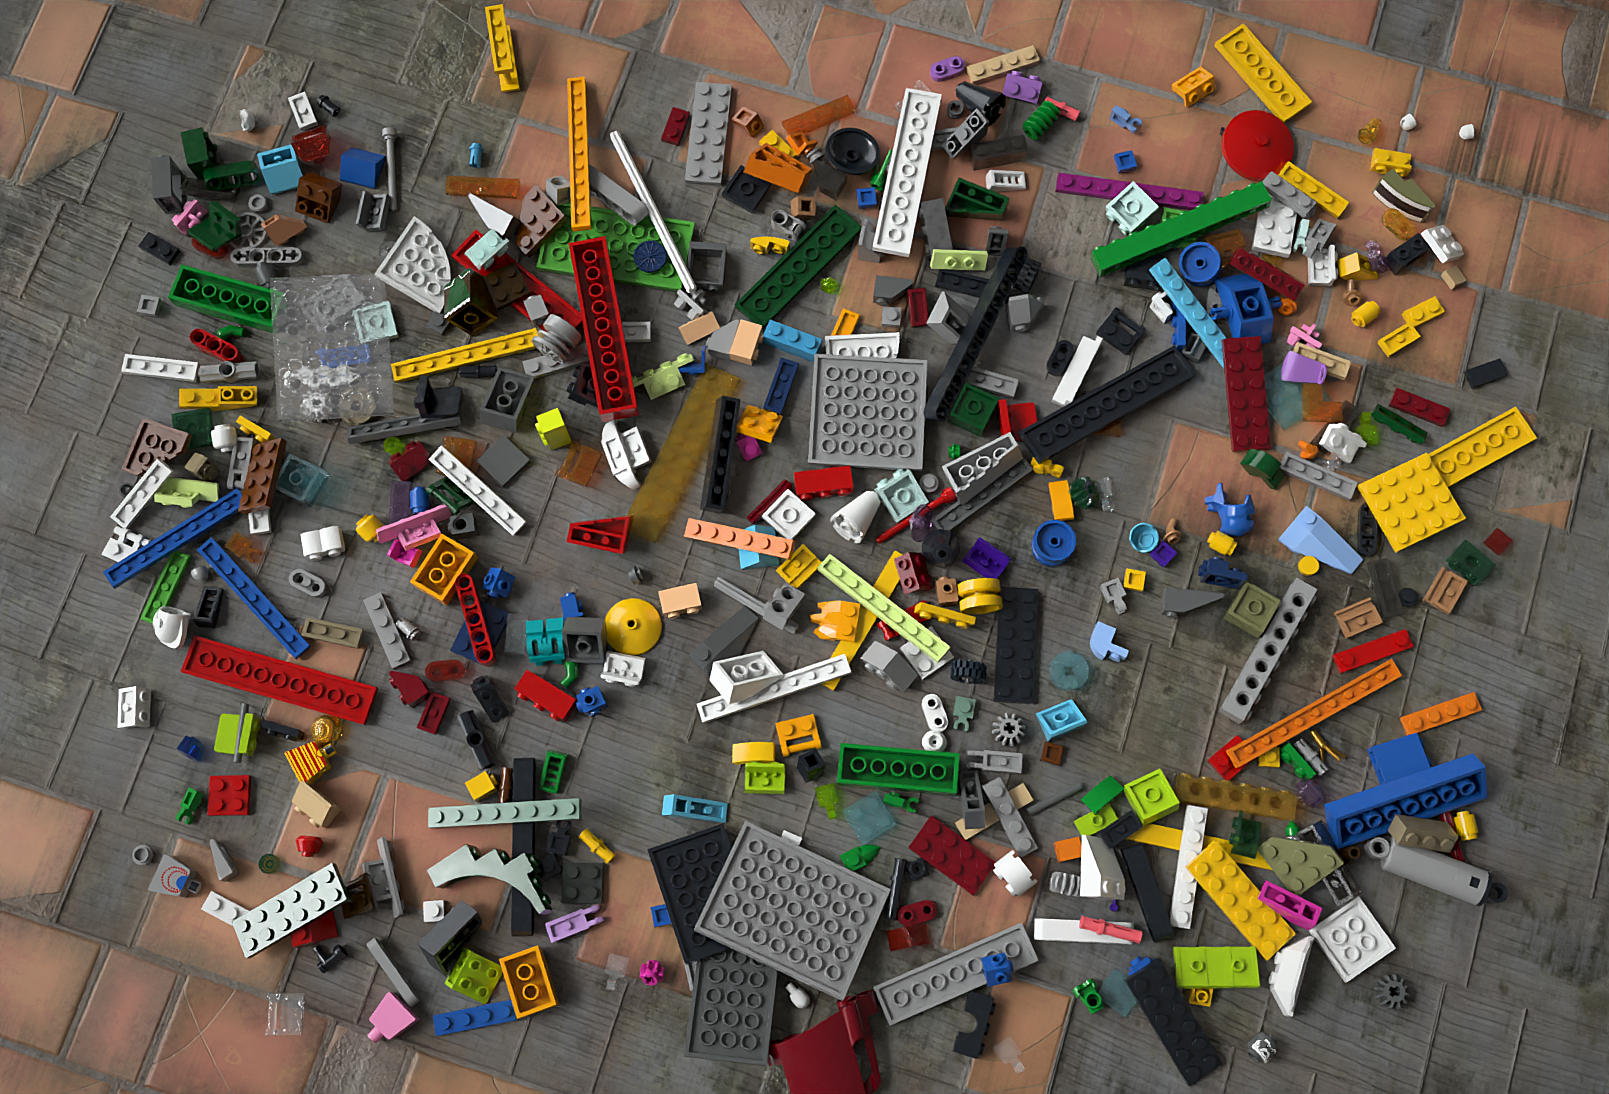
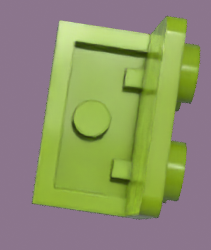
M245 713L238 751L244 756H253L257 745L256 738L260 729V718L254 714ZM221 714L214 746L216 752L235 753L240 715Z

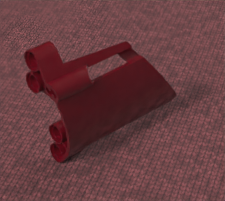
M873 990L861 992L856 996L845 997L843 1001L837 1000L836 1003L839 1011L802 1033L792 1034L781 1040L776 1039L769 1042L768 1065H783L790 1094H873L881 1084V1077L868 1016L879 1011ZM860 1039H864L873 1072L864 1084L854 1051V1046Z

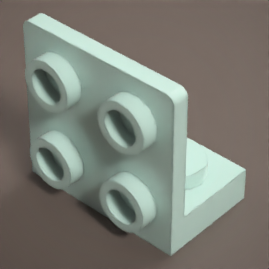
M491 229L464 254L479 270L482 268L486 270L493 264L495 256L501 257L507 251L509 240L506 238L503 241Z

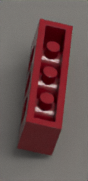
M1238 245L1229 260V263L1293 301L1296 300L1305 286L1302 281Z

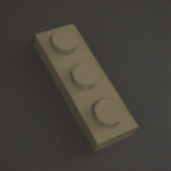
M306 617L301 636L359 649L364 630Z

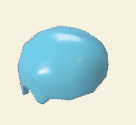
M1140 523L1131 529L1129 541L1136 551L1148 553L1158 546L1159 534L1153 525Z

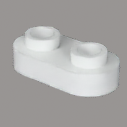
M935 694L926 695L922 700V709L930 730L943 732L947 728L948 719L942 702ZM931 700L934 701L935 706L930 707L928 705V702ZM940 719L942 724L936 725L934 721Z

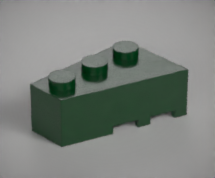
M958 177L945 207L946 217L1002 221L1010 198Z

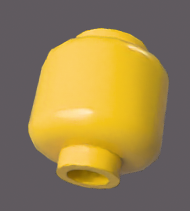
M366 514L356 523V532L366 542L372 540L377 542L376 530L383 527L384 524L376 515L372 514L369 516Z

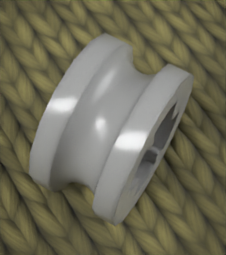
M817 147L809 152L806 157L810 159L811 164H814L824 156V153H821L820 147Z

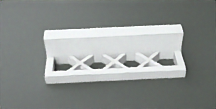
M1083 336L1051 402L1064 407L1073 401L1103 338L1097 336L1094 341Z

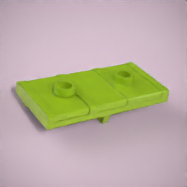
M1256 946L1173 947L1175 978L1178 989L1260 987Z

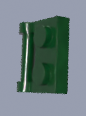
M447 476L432 483L426 490L429 495H434L450 508V512L454 515L459 514L461 510L475 503L471 497Z

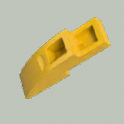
M257 386L179 389L180 409L222 411L257 405Z

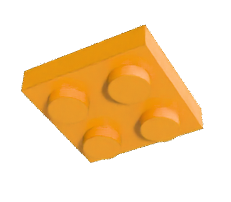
M747 405L737 424L736 432L772 443L783 416Z

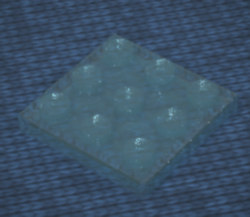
M1283 364L1264 375L1267 409L1284 431L1329 402L1331 398L1318 383L1282 380Z

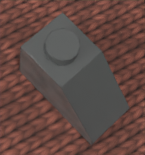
M876 275L873 303L880 306L892 305L905 296L908 289H912L913 280Z

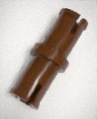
M501 767L498 803L511 802L513 768Z

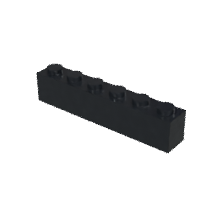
M721 396L716 400L700 510L713 513L724 511L741 399Z

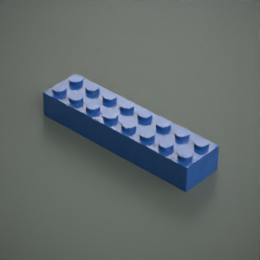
M1472 753L1324 804L1328 835L1338 849L1389 832L1388 829L1396 814L1427 819L1488 798L1486 767Z

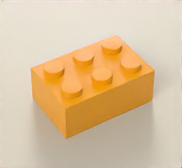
M441 534L410 583L415 588L447 606L457 591L455 585L457 576L463 573L468 574L478 557L473 551Z
M537 945L499 959L517 1019H522L560 1005L542 946Z

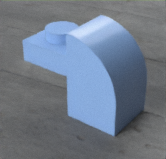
M1099 621L1095 625L1090 638V647L1093 654L1100 660H1103L1107 654L1114 661H1124L1129 650L1111 643L1116 628Z

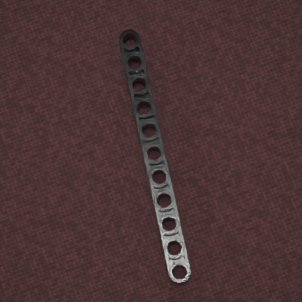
M1007 247L1003 251L924 408L923 414L926 420L945 421L948 418L1028 257L1025 247Z

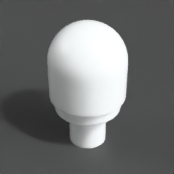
M792 982L785 987L791 994L789 996L790 1000L796 1007L803 1009L809 1005L810 998L800 987L796 988Z

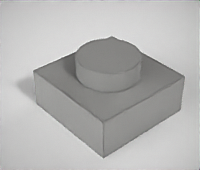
M141 295L137 312L140 315L157 317L162 300L159 297Z
M883 307L881 327L900 328L901 308Z

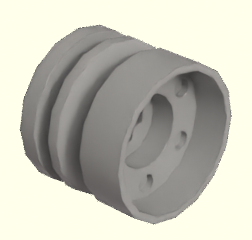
M551 314L543 324L547 332L538 330V336H534L531 341L543 355L557 363L563 364L566 361L565 356L568 357L571 354L567 347L574 349L582 339V336L568 322Z

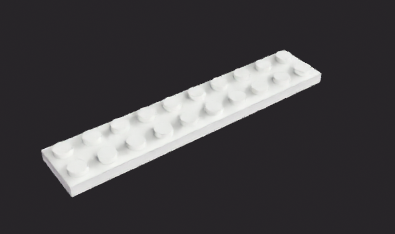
M909 88L905 90L873 242V251L909 257L942 94Z

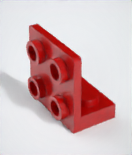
M1006 399L998 400L997 414L1001 436L1011 432L1015 441H1022L1018 436L1019 431L1037 422L1034 402L1007 405Z

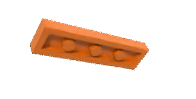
M1475 692L1403 716L1400 718L1406 735H1411L1481 711L1482 708Z

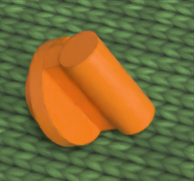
M1279 297L1280 300L1278 302L1281 301V307L1278 308V311L1285 316L1294 314L1298 302L1290 298Z
M1304 440L1298 442V446L1303 450L1300 453L1302 459L1310 460L1317 455L1319 450L1317 446H1312V444Z

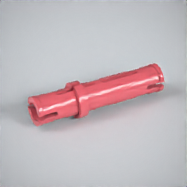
M1083 915L1080 919V929L1096 932L1097 935L1104 934L1132 941L1137 944L1141 941L1142 931Z

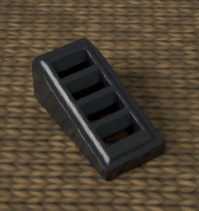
M204 586L193 618L198 627H216L224 591L223 588ZM208 594L216 595V597H208Z

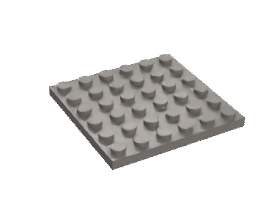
M814 354L808 465H850L857 468L922 471L925 422L923 411L926 400L927 360Z

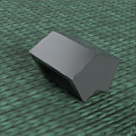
M1191 333L1181 353L1186 359L1197 364L1206 345L1198 334Z

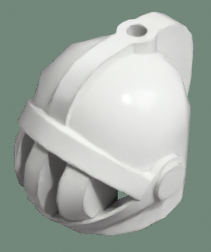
M160 607L153 618L155 635L168 647L181 648L185 642L191 614L173 607Z

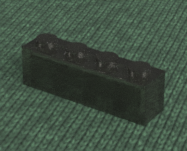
M1322 820L1297 832L1301 841L1331 845L1343 859ZM1345 861L1343 865L1323 878L1337 906L1362 893Z

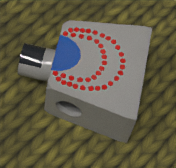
M164 854L148 890L185 898L189 891L198 894L202 883L194 880L197 874L196 870L175 857Z

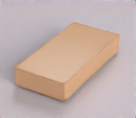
M711 311L678 328L685 343L688 345L720 327Z

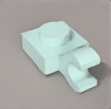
M1302 219L1298 225L1295 244L1292 248L1293 252H1296L1298 247H1302V254L1305 255L1307 247L1304 246L1305 238H1307L1311 231V228L1308 227L1310 220Z

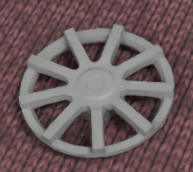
M251 212L237 215L238 217L246 215V223H241V236L229 243L238 249L257 248L265 242L267 233L264 228H254L260 221L262 223L265 222L261 216ZM250 215L257 217L252 225L250 224ZM264 231L262 237L255 234L256 232ZM252 237H254V238H256V239L259 240V241H258L256 244H254V245H253V242H252ZM242 238V241L239 246L233 243L238 239ZM248 239L250 246L243 247L246 240Z

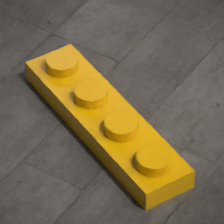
M1289 161L1278 174L1282 179L1316 201V205L1335 218H1338L1349 204V201Z

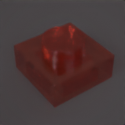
M1496 528L1483 543L1496 555H1499L1511 543L1512 539L1499 528Z

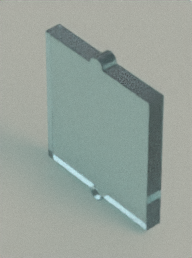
M1114 968L1107 979L1102 981L1103 985L1099 989L1098 994L1102 1002L1125 1018L1130 1009L1136 1006V1000L1124 981L1127 977Z

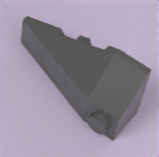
M744 605L689 655L690 660L710 679L713 662L741 655L759 618Z

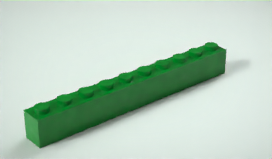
M1262 181L1251 183L1240 191L1238 189L1234 190L1223 198L1221 196L1217 197L1206 205L1204 203L1200 204L1189 212L1186 210L1172 219L1169 217L1157 225H1149L1143 231H1135L1126 238L1113 240L1109 245L1098 246L1092 251L1091 260L1099 277H1103L1269 208L1272 199Z

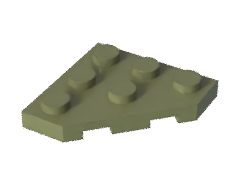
M1272 836L1256 848L1286 888L1297 896L1344 864L1343 859L1331 845H1320L1307 841Z

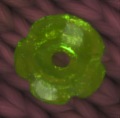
M827 277L821 280L820 288L825 293L833 294L835 289H838V285L833 278Z
M388 437L384 441V451L390 455L402 449L400 439Z

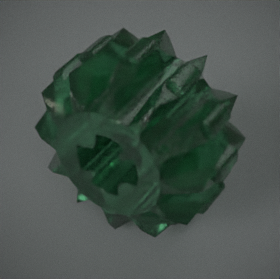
M1089 476L1079 477L1069 485L1070 490L1068 493L1071 495L1070 499L1074 501V506L1078 505L1079 509H1089L1100 501V492L1097 490L1098 486L1095 485V481L1091 480Z

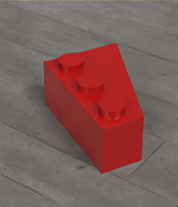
M634 515L570 523L567 543L624 554L627 552Z

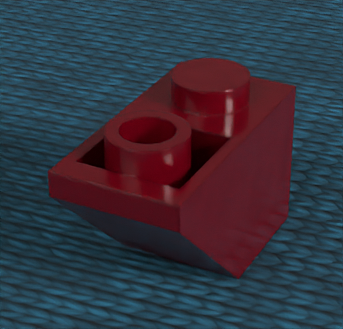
M396 671L389 672L391 676L389 681L394 689H399L401 693L399 698L404 705L408 704L413 708L429 698L431 693L419 676Z

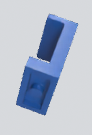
M1417 733L1367 749L1380 785L1431 768L1430 758L1425 755L1423 750V740L1421 737H1418Z

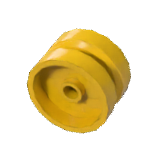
M979 578L967 580L957 585L958 596L964 598L959 602L960 613L967 615L986 614L1003 608L1002 597L996 595L1001 590L1000 580L995 578Z

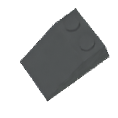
M499 367L480 408L481 423L517 433L526 410L535 376Z

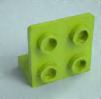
M463 947L460 957L456 960L444 984L463 995L486 1004L503 971L501 965Z

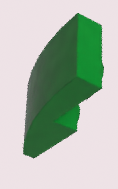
M1110 775L1088 792L1081 801L1096 815L1108 803L1116 799L1124 791V788Z

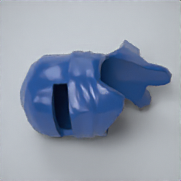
M1218 483L1216 493L1213 496L1205 497V505H1208L1207 510L1219 513L1221 532L1231 536H1243L1254 527V520L1250 518V514L1255 513L1251 495H1246L1244 504H1230L1227 501L1228 494L1223 490V484Z

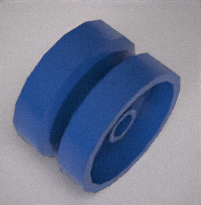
M1206 242L1190 244L1183 250L1179 259V267L1183 277L1188 283L1196 287H1206L1213 284L1214 280L1219 278L1222 273L1223 265L1219 252L1214 246Z
M1048 520L1042 523L1035 531L1032 539L1031 550L1033 556L1039 563L1048 567H1058L1066 563L1075 549V533L1063 521Z

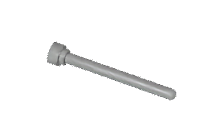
M386 127L382 129V137L387 144L389 196H391L390 210L394 212L397 210L394 142L397 138V129Z

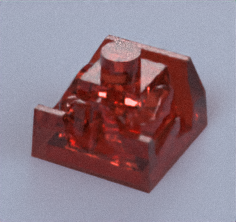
M327 125L292 136L291 145L296 155L304 162L314 160L315 164L325 160L324 156L329 154L331 137Z

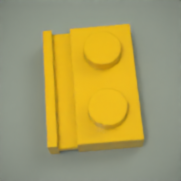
M802 544L792 554L791 560L787 559L776 572L789 585L798 589L818 570L817 568L822 561Z

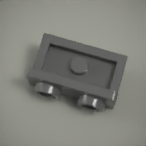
M363 191L356 225L367 232L384 230L391 196L388 194L372 195L367 191Z

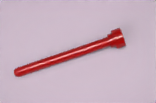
M947 487L942 491L943 493L940 494L939 498L877 536L876 542L879 544L943 503L951 504L957 500L955 493L950 487Z

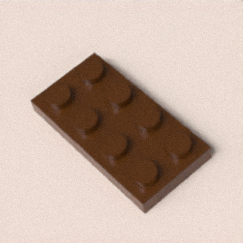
M283 438L254 444L238 512L243 515L271 508L286 446V440Z

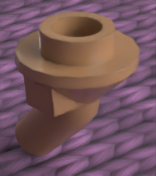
M1348 280L1347 291L1343 295L1344 303L1348 306L1357 305L1363 297L1360 291L1355 290V280Z
M1171 518L1163 541L1170 545L1179 542L1182 536L1180 531L1174 530L1178 523L1175 518Z

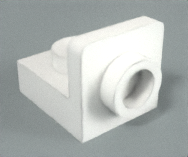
M1165 291L1155 294L1150 308L1163 323L1167 322L1173 313L1170 305L1164 302L1168 297Z

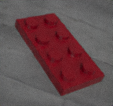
M932 815L908 847L909 850L923 858L924 861L972 896L996 863Z

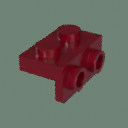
M419 440L417 442L411 441L405 446L406 449L401 453L398 451L389 457V465L402 482H405L431 463L429 460L431 456Z
M908 552L894 559L905 595L915 591L933 589L922 553Z

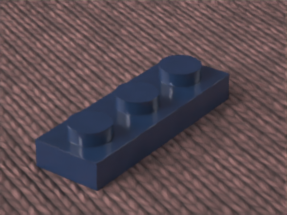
M785 358L780 359L763 410L774 412L778 415L782 414L799 363Z

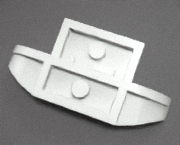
M617 420L610 421L603 428L601 443L613 475L627 487L635 490L641 487V483L635 476V469L652 462L638 427L621 433L617 427Z

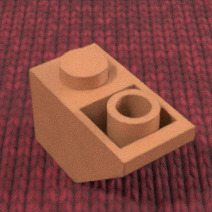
M278 214L261 223L275 246L286 244L290 237L302 234L305 231L304 229L307 228L302 219Z

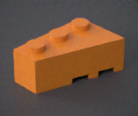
M765 143L750 154L744 173L798 193L805 188L812 168Z

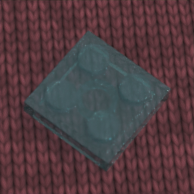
M873 791L842 811L862 846L896 826L895 821L876 791Z

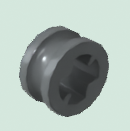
M958 100L949 102L947 115L952 119L960 118L963 114V104ZM952 107H955V109H958V112H955V110H952Z

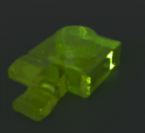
M1362 412V415H1359L1361 426L1355 428L1356 434L1362 437V440L1367 443L1366 446L1377 445L1376 425H1371V412Z
M834 783L815 787L814 790L819 808L826 807L829 820L837 818L833 804H837L839 801Z

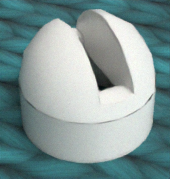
M1411 114L1404 116L1400 122V126L1404 130H1411L1417 126Z
M1473 125L1463 126L1459 132L1460 137L1466 140L1473 139Z

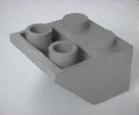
M942 292L926 324L950 344H957L970 318L966 310L948 294Z

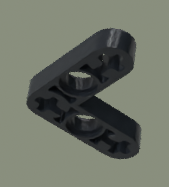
M1366 502L1358 509L1357 552L1362 557H1370L1377 549L1378 522L1372 512L1367 515V512L1364 511L1369 507ZM1363 525H1369L1372 528V533H1364ZM1366 539H1370L1367 546L1371 549L1368 552L1363 548L1366 544Z

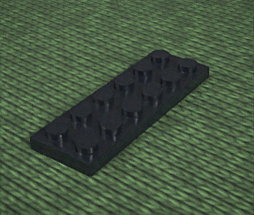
M1000 586L999 596L1002 597L1003 608L998 611L993 702L1033 704L1038 589Z
M1156 958L1124 979L1188 1086H1191L1223 1064L1159 958Z

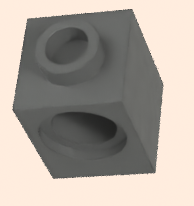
M473 513L450 516V522L448 523L449 534H452L455 539L478 536L475 515ZM461 523H466V527L464 529H458V526Z

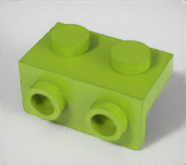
M757 761L746 763L745 793L785 794V764L779 762L760 763Z

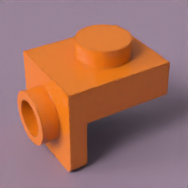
M802 131L789 134L786 138L797 156L807 155L818 144L816 139L808 141Z

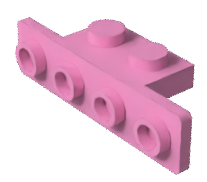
M443 504L406 519H401L390 525H385L376 530L378 541L382 544L399 538L406 551L438 539L441 532L436 523L450 518L451 509Z

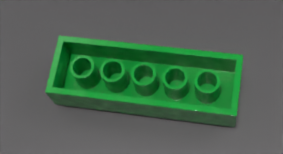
M182 264L168 296L175 306L279 335L291 304L290 299L285 293Z
M840 743L837 786L955 796L957 794L960 753Z

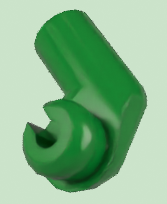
M228 325L217 331V337L224 341L228 340V335L244 337L246 329Z
M565 661L564 666L566 667L567 675L560 683L566 689L579 676L577 662Z

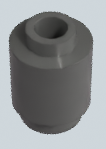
M263 261L256 265L257 268L254 271L261 286L272 289L279 285L277 282L279 279L272 263Z

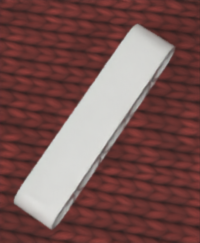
M1035 919L1034 940L1134 944L1132 941L1104 934L1097 935L1096 932L1080 929V920ZM1109 922L1134 929V923Z

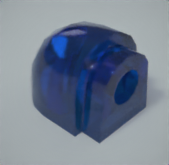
M185 736L177 747L179 753L198 763L204 753L201 741L194 736Z

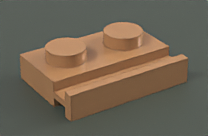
M1442 567L1423 601L1430 603L1431 606L1448 615L1451 613L1468 581Z
M1370 597L1333 613L1346 639L1383 623Z

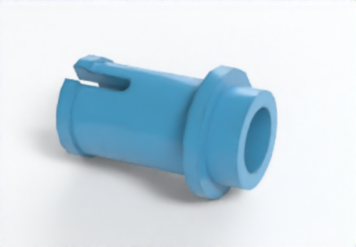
M472 143L469 147L471 151L469 166L476 168L477 165L480 168L484 149L481 144Z

